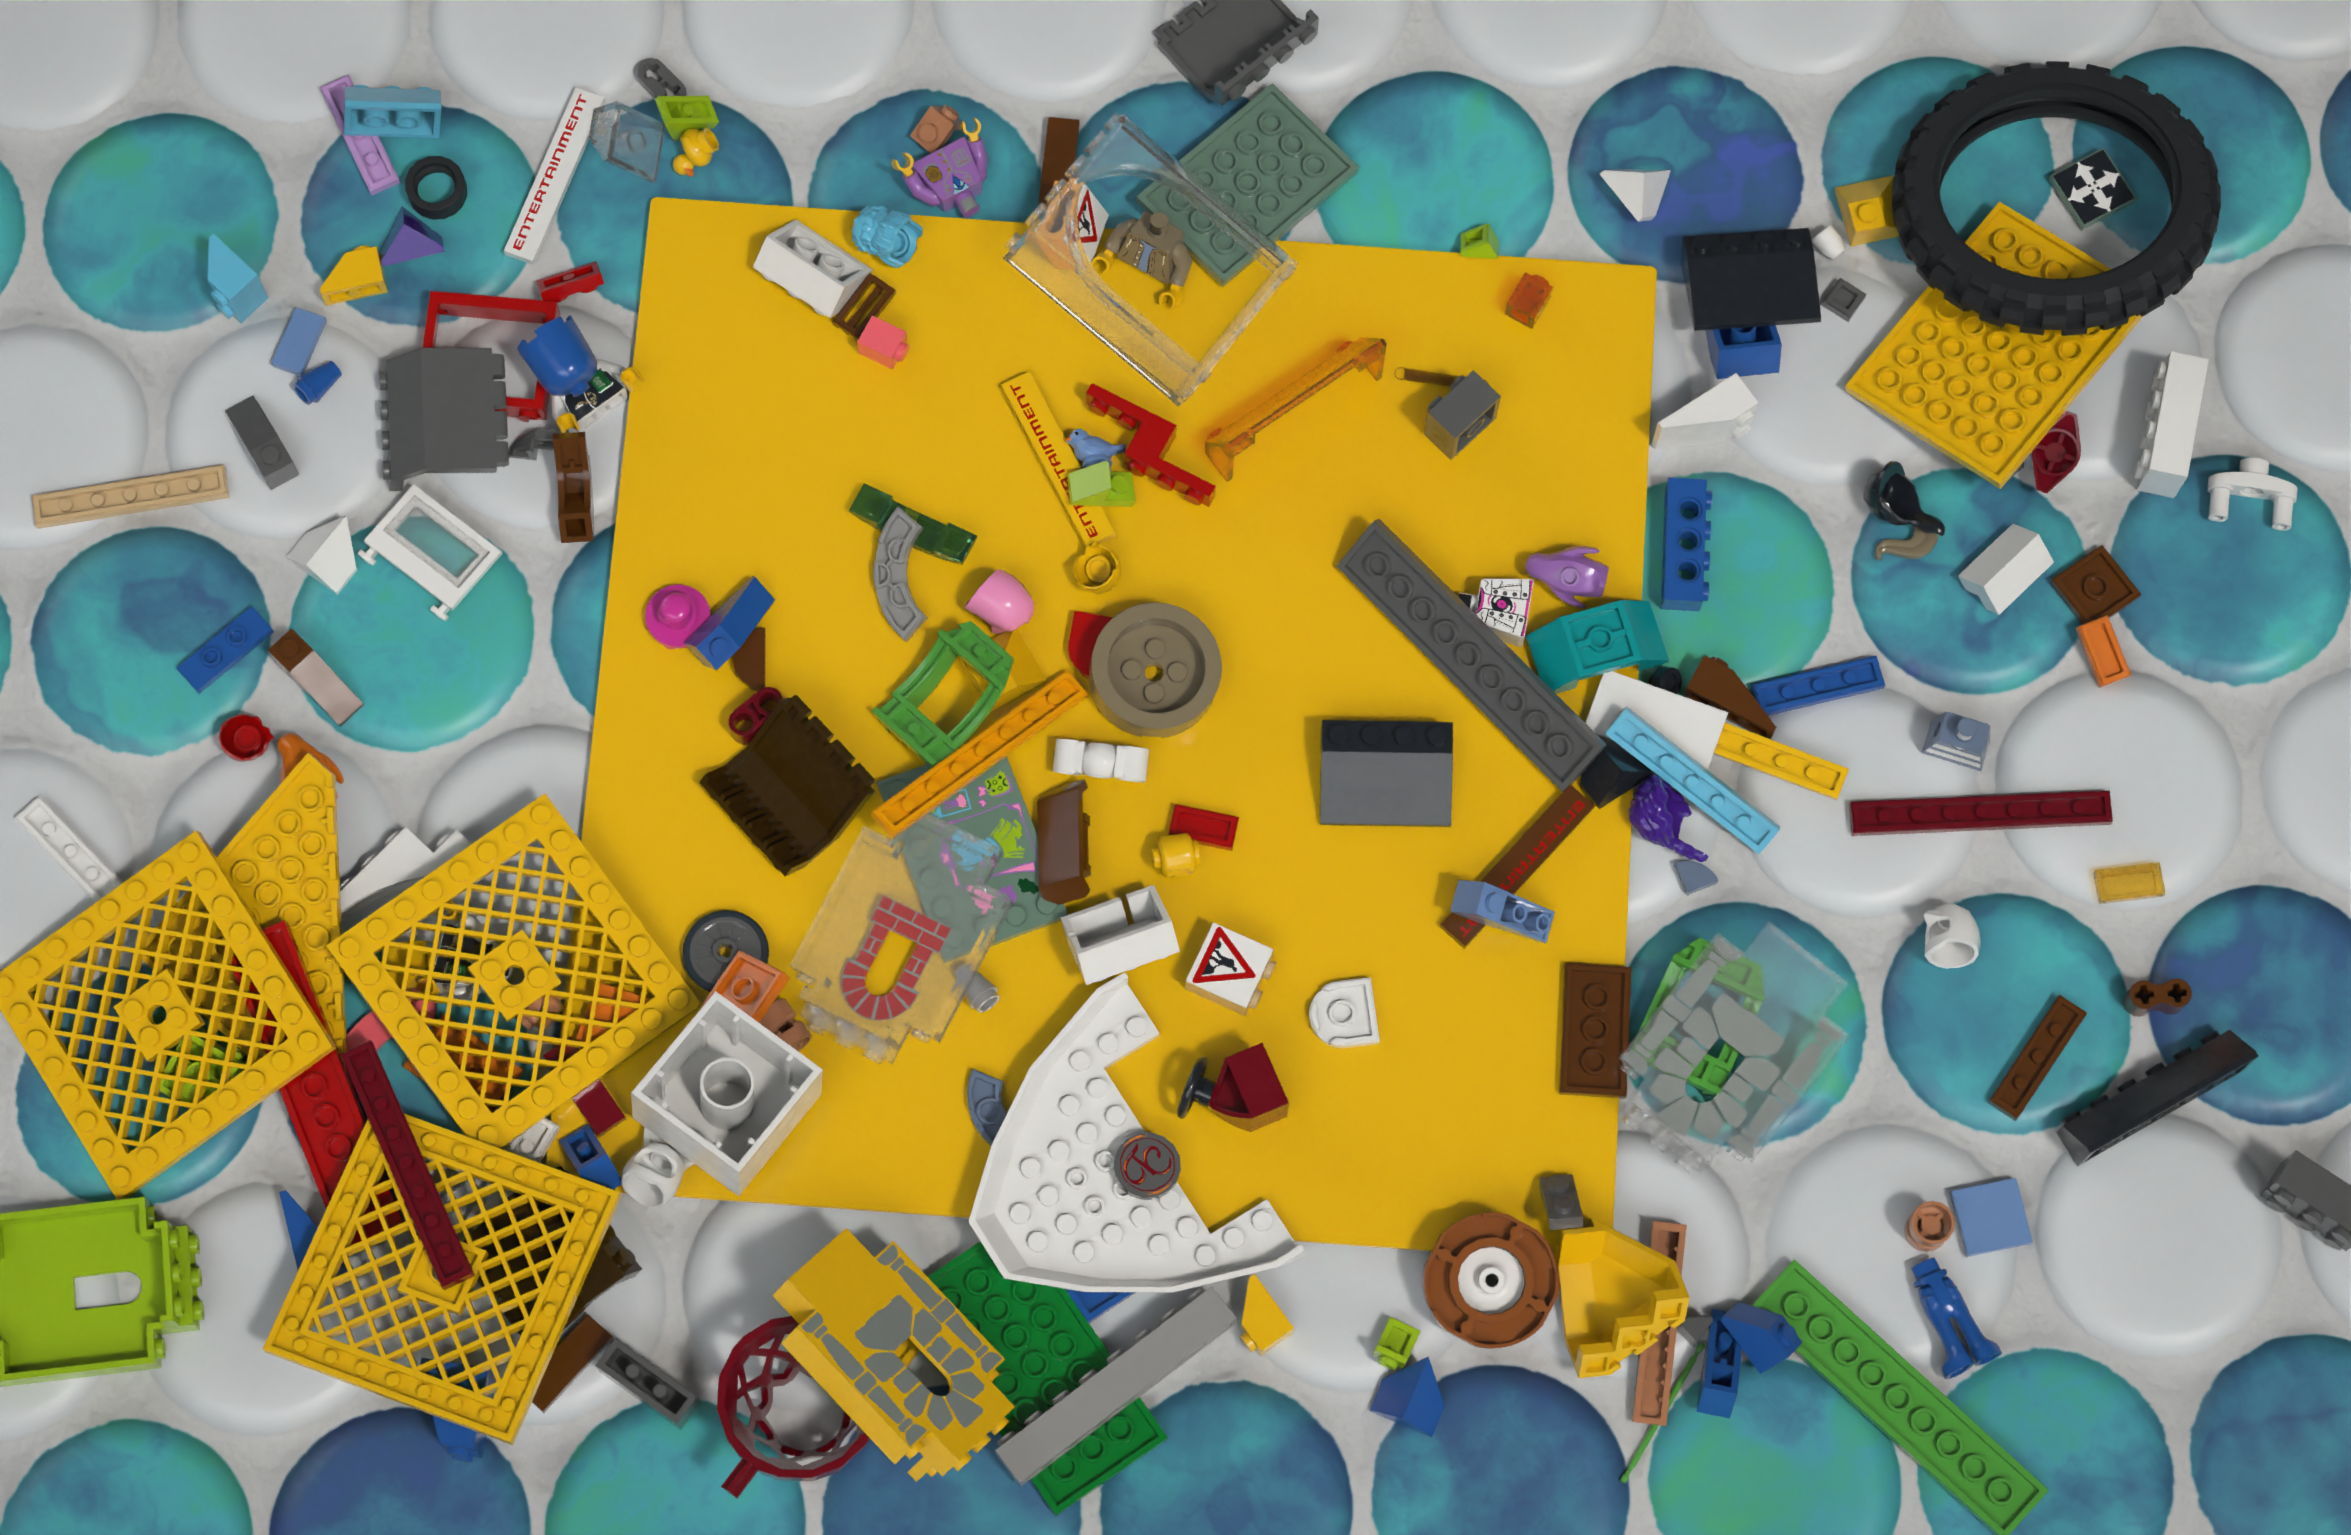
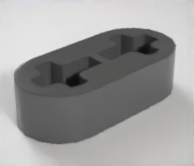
M646 59L638 66L639 82L654 99L658 96H667L666 87L672 93L678 91V96H687L684 84L658 59ZM646 71H657L660 82H657L652 76L647 78Z

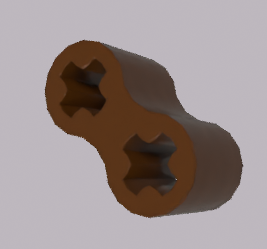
M2171 979L2160 985L2142 980L2133 984L2123 998V1005L2125 1010L2133 1016H2144L2151 1011H2161L2165 1014L2173 1015L2179 1013L2192 998V990L2189 984L2182 979ZM2170 991L2173 992L2175 997L2180 998L2177 1002H2175L2174 997H2168ZM2138 993H2140L2141 998L2147 999L2145 1004H2142L2141 999L2135 998Z

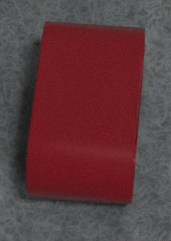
M772 687L760 689L732 712L728 721L731 735L736 742L743 745L750 743L773 712V710H763L761 708L762 704L768 700H773L777 703L783 700L781 693L777 689ZM742 721L753 723L751 729L745 732L738 731L736 726Z

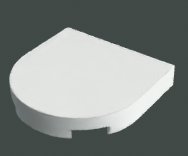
M1371 977L1332 982L1325 985L1315 995L1309 1009V1022L1314 1034L1322 1042L1336 1048H1350L1380 1043Z

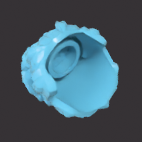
M866 206L853 221L852 241L855 242V246L861 252H868L869 255L879 256L889 266L894 268L904 266L905 263L911 260L917 250V239L922 236L923 228L912 221L910 215L904 212L894 210L889 212L884 206Z

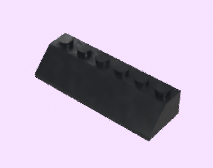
M2216 1030L2201 1039L2202 1046L2192 1051L2190 1046L2173 1055L2172 1057L2175 1061L2164 1067L2161 1062L2145 1072L2147 1076L2145 1079L2138 1083L2134 1078L2125 1082L2117 1088L2119 1093L2109 1099L2105 1094L2089 1104L2091 1110L2081 1115L2077 1110L2061 1120L2063 1126L2056 1133L2078 1167L2241 1073L2259 1055L2231 1030L2221 1035Z

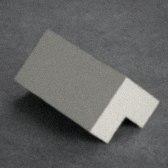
M2012 524L1958 577L1966 591L1979 596L1986 610L2000 615L2054 561L2038 533Z

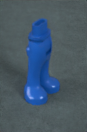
M1935 1257L1911 1268L1917 1280L1914 1282L1916 1288H1919L1918 1293L1923 1309L1945 1348L1946 1359L1941 1367V1372L1946 1380L1966 1372L1974 1364L1975 1366H1981L2002 1354L1997 1343L1987 1339L1982 1334L1957 1286L1946 1276L1947 1270L1940 1269ZM1950 1318L1955 1319L1960 1327L1967 1346L1970 1348L1971 1357L1957 1336Z

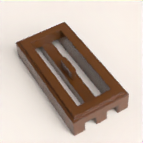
M869 273L833 319V325L837 328L840 327L844 333L852 335L853 339L858 341L871 316L878 318L895 296L896 290ZM871 285H876L875 289L848 323L844 320ZM885 291L883 296L876 303L873 309L869 312L866 318L862 321L859 327L855 329L854 327L861 320V318L871 307L874 301L878 298L881 292Z

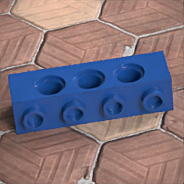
M1668 477L1664 497L1661 609L1699 612L1703 601H1708L1709 582H1704V571H1709L1710 552L1705 551V540H1710L1711 521H1706V510H1711L1712 491H1706L1707 480ZM1685 509L1691 510L1696 517L1686 519L1681 515L1680 511ZM1681 540H1689L1694 544L1695 548L1690 550L1684 549L1679 542ZM1681 570L1690 571L1694 578L1684 580L1679 576L1678 572Z

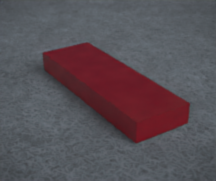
M557 1045L543 1055L544 1059L558 1062L561 1045ZM566 1046L563 1062L580 1051L579 1048ZM600 1079L572 1098L598 1138L626 1120V1117Z

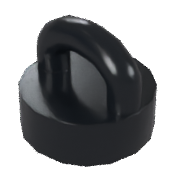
M1661 666L1650 677L1647 684L1678 694L1681 689L1682 678L1679 670L1676 668Z

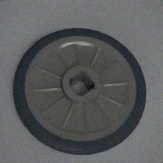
M730 910L713 912L699 919L689 930L683 944L684 966L690 978L698 986L711 992L739 950L767 964L769 958L768 940L760 925L749 916ZM721 948L732 949L731 956L728 958L720 956Z

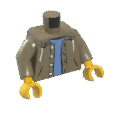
M1143 212L1139 219L1130 218L1119 223L1105 243V251H1100L1095 256L1091 266L1093 267L1098 260H1103L1106 263V268L1102 274H1105L1114 263L1113 254L1116 253L1118 259L1167 285L1172 283L1171 287L1160 295L1159 303L1163 305L1171 296L1173 299L1171 309L1178 306L1183 301L1180 287H1184L1192 265V258L1184 244V232L1170 224L1169 218L1161 212L1154 214Z

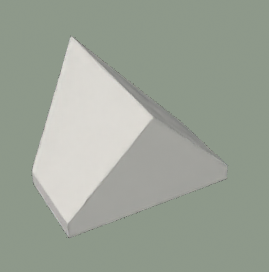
M1611 169L1604 170L1600 175L1635 219L1641 222L1652 220L1656 216L1671 170Z
M347 516L306 532L286 556L290 562L337 595L357 572Z

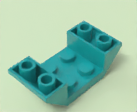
M1620 600L1559 617L1526 635L1538 677L1556 694L1575 689L1579 680L1636 665L1637 670L1640 671L1669 663V658L1649 601Z

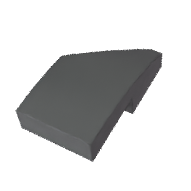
M548 428L532 431L510 447L509 458L537 460L538 449L554 450L553 434H560V429Z

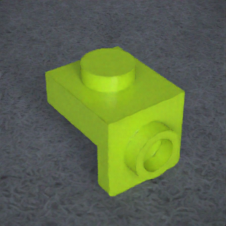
M1390 1317L1373 1352V1356L1378 1357L1377 1363L1391 1370H1396V1367L1404 1369L1421 1331Z

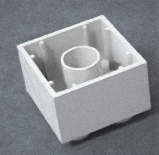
M715 991L631 1092L632 1116L641 1125L733 1193L740 1196L821 1096L823 1069Z

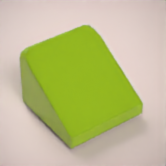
M1489 223L1460 234V254L1462 257L1488 259L1499 257V240Z

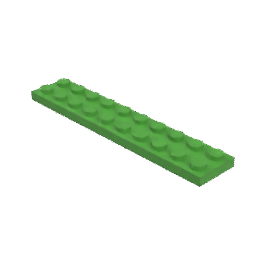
M1795 1259L1752 1305L1783 1315L1802 1341L1801 1345L1794 1352L1995 1535H2010L2049 1491L2048 1488Z

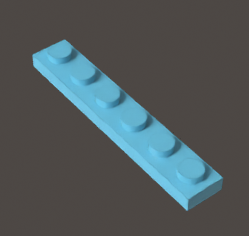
M1627 706L1606 730L1605 734L1756 853L1760 854L1780 831L1778 824Z

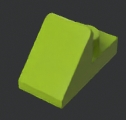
M709 95L658 96L655 99L665 127L674 141H677L688 129H714L719 123Z
M1108 461L1074 471L1067 476L1071 505L1132 507L1136 501L1132 472H1110Z

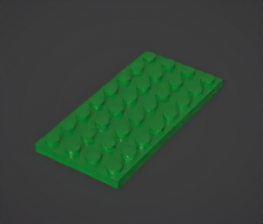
M981 1241L928 1276L937 1288L1005 1359L996 1368L999 1375L992 1383L1015 1407L1005 1416L1010 1422L999 1431L1001 1437L1011 1431H1014L1015 1434L1026 1427L1025 1420L1039 1410L1044 1414L1054 1406L1051 1401L1067 1389L1070 1393L1081 1386L1079 1380L1093 1369L1098 1373L1108 1365L1106 1359L1111 1354L1082 1315L1066 1289L1004 1279ZM1139 1397L1041 1471L1031 1481L1054 1515L1058 1516L1167 1441L1168 1437Z

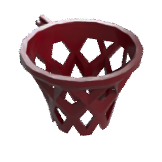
M792 1316L771 1319L744 1335L733 1347L719 1375L717 1411L728 1442L741 1458L721 1487L736 1499H738L757 1472L782 1481L811 1482L838 1473L866 1447L870 1440L854 1421L850 1424L851 1417L844 1411L838 1434L824 1446L813 1450H799L780 1443L778 1436L766 1419V1415L771 1410L773 1402V1387L785 1386L793 1381L799 1371L813 1378L789 1352L778 1350L785 1334H790L799 1325ZM774 1339L770 1349L759 1348ZM750 1355L765 1356L766 1360L762 1374L747 1382L743 1364ZM774 1358L789 1362L783 1373L771 1374ZM738 1375H739V1380H740V1385H741V1387H740L739 1389H738ZM761 1387L762 1402L755 1407L748 1392ZM742 1396L745 1397L751 1412L748 1427L736 1417L737 1400ZM757 1425L767 1436V1440L754 1434ZM857 1425V1435L848 1445L840 1447L844 1438ZM755 1440L772 1448L780 1458L766 1457L755 1448ZM784 1454L791 1455V1456H795V1457H792V1458H788V1459H787V1457H786ZM811 1458H822L803 1466L796 1463Z

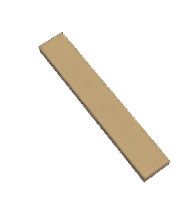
M224 465L32 495L35 526L37 529L230 498Z

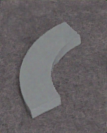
M897 507L889 517L879 537L873 566V577L882 612L893 629L907 642L928 619L915 603L910 592L907 577L909 555L915 540L923 528L901 508Z

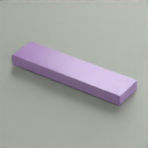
M346 75L321 86L320 89L372 196L400 184V181L378 136L344 135L345 87L354 86L350 76Z

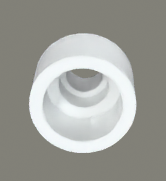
M1832 225L1812 239L1818 250L1832 260L1845 251L1842 238Z

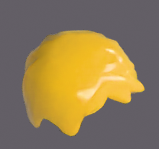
M1096 541L1091 546L1087 545L1085 554L1078 556L1073 564L1076 582L1086 592L1103 594L1111 591L1120 578L1121 566L1117 555L1112 549L1102 546Z

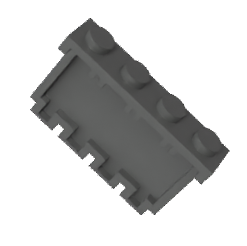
M1200 0L1204 7L1197 1H1194L1176 15V19L1181 24L1180 26L1171 19L1154 32L1159 40L1158 49L1198 93L1209 100L1224 105L1230 99L1232 101L1238 99L1245 92L1246 87L1254 80L1259 82L1264 79L1270 72V68L1276 63L1282 64L1287 61L1298 46L1309 44L1318 34L1319 17L1310 9L1306 12L1305 20L1297 18L1281 0Z
M419 348L386 360L385 371L379 372L380 390H386V401H381L380 411L381 420H387V431H382V450H388V461H383V480H389L390 491H403L404 480L424 473H496L497 467L509 465L508 442L496 441L508 438L507 412L494 411V409H505L507 407L506 383L504 381H493V379L505 378V358L503 354H492V348Z

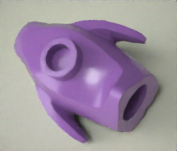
M1573 546L1551 554L1535 553L1531 554L1525 562V570L1529 576L1545 583L1553 594L1563 602L1579 608H1585L1586 605L1575 599L1574 596L1602 597L1609 567L1584 556V554L1599 553V549L1590 546Z

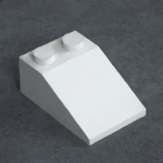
M1735 373L1658 422L1651 445L1657 450L1725 442L1733 436L1738 439L1751 429L1750 425L1755 418L1759 402L1739 375Z

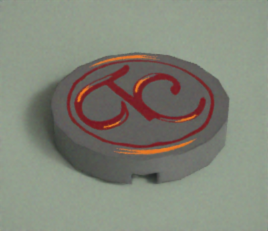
M1152 1132L1138 1133L1126 1139L1118 1148L1114 1160V1172L1120 1187L1130 1196L1141 1200H1152V1198L1168 1194L1176 1185L1181 1170L1180 1156L1175 1146L1164 1136Z

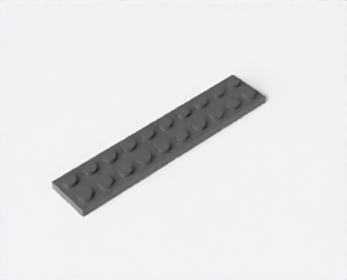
M1380 519L1374 520L1338 563L1337 567L1562 792L1577 780L1607 746Z

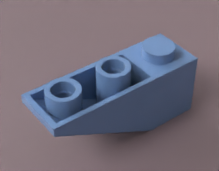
M1458 880L1450 909L1451 912L1472 921L1542 943L1547 942L1555 913L1552 910L1486 882Z

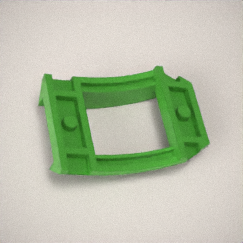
M972 621L958 624L959 628L945 632L941 629L937 633L939 636L922 663L891 693L893 697L880 709L875 707L872 710L889 733L892 732L927 764L929 770L957 750L984 721L1004 690L1014 662L1011 655ZM957 656H959L989 684L969 713L946 735L917 708L934 691Z
M1698 938L1686 948L1673 955L1630 1051H1635L1646 1059L1648 1066L1669 1076L1686 1080L1687 1084L1702 1090L1703 1095L1716 1096L1721 1094L1722 1087L1725 1085L1739 1054L1727 1042L1724 1043L1718 1058L1706 1053L1696 1067L1678 1052L1677 1047L1681 1042L1670 1036H1667L1652 1051H1649L1640 1044L1641 1039L1654 1023L1658 1013L1661 1010L1666 1013L1662 1004L1669 995H1674L1684 971L1687 970L1694 973L1703 963L1711 960L1709 958L1711 951L1726 961L1723 967L1715 963L1718 966V970L1711 982L1744 996L1745 1000L1741 1007L1756 1016L1765 997L1761 965L1742 956L1730 962L1714 950L1713 943ZM1639 1044L1649 1051L1651 1057L1649 1059L1644 1057L1634 1049L1635 1045ZM1665 1048L1671 1049L1694 1068L1688 1078L1662 1071L1655 1066L1656 1058Z

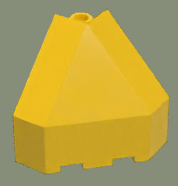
M1590 1218L1589 1227L1562 1230L1560 1244H1554L1560 1277L1559 1293L1565 1344L1578 1378L1611 1375L1621 1368L1620 1362L1632 1353L1639 1355L1658 1341L1656 1335L1669 1326L1675 1329L1685 1321L1690 1298L1677 1264L1673 1259L1615 1229Z

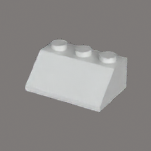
M794 220L766 236L753 265V268L761 272L765 279L781 285L787 289L791 296L802 299L811 305L817 313L829 318L840 312L867 275L873 271V269L798 220Z

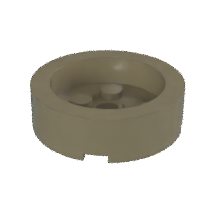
M1145 603L1130 607L1112 618L1096 640L1089 666V684L1092 696L1103 715L1112 724L1127 733L1139 737L1161 738L1180 734L1194 726L1206 714L1213 702L1221 679L1222 663L1220 651L1214 636L1199 618L1183 608L1166 603ZM1151 666L1161 668L1163 673L1162 679L1155 682L1147 679L1145 676L1146 668Z

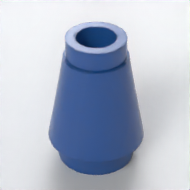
M329 361L297 377V382L293 384L294 391L305 404L318 403L338 378L342 376V373L334 362Z

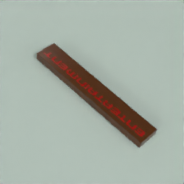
M1569 785L1481 882H1486L1515 895L1587 817L1595 805L1572 785ZM1452 912L1440 925V928L1465 949L1486 925Z

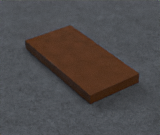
M1565 964L1559 1095L1626 1099L1628 1063L1621 1057L1624 1053L1628 1052L1632 967Z

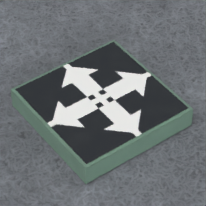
M2104 148L2052 174L2049 178L2050 183L2081 231L2132 205L2137 199Z

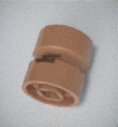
M786 998L775 1001L760 1022L761 1025L798 1052L812 1039V1034L802 1021H795L796 1012Z
M1924 1202L1914 1210L1905 1223L1904 1232L1906 1240L1918 1251L1927 1253L1937 1250L1950 1238L1954 1231L1955 1220L1953 1213L1940 1202Z

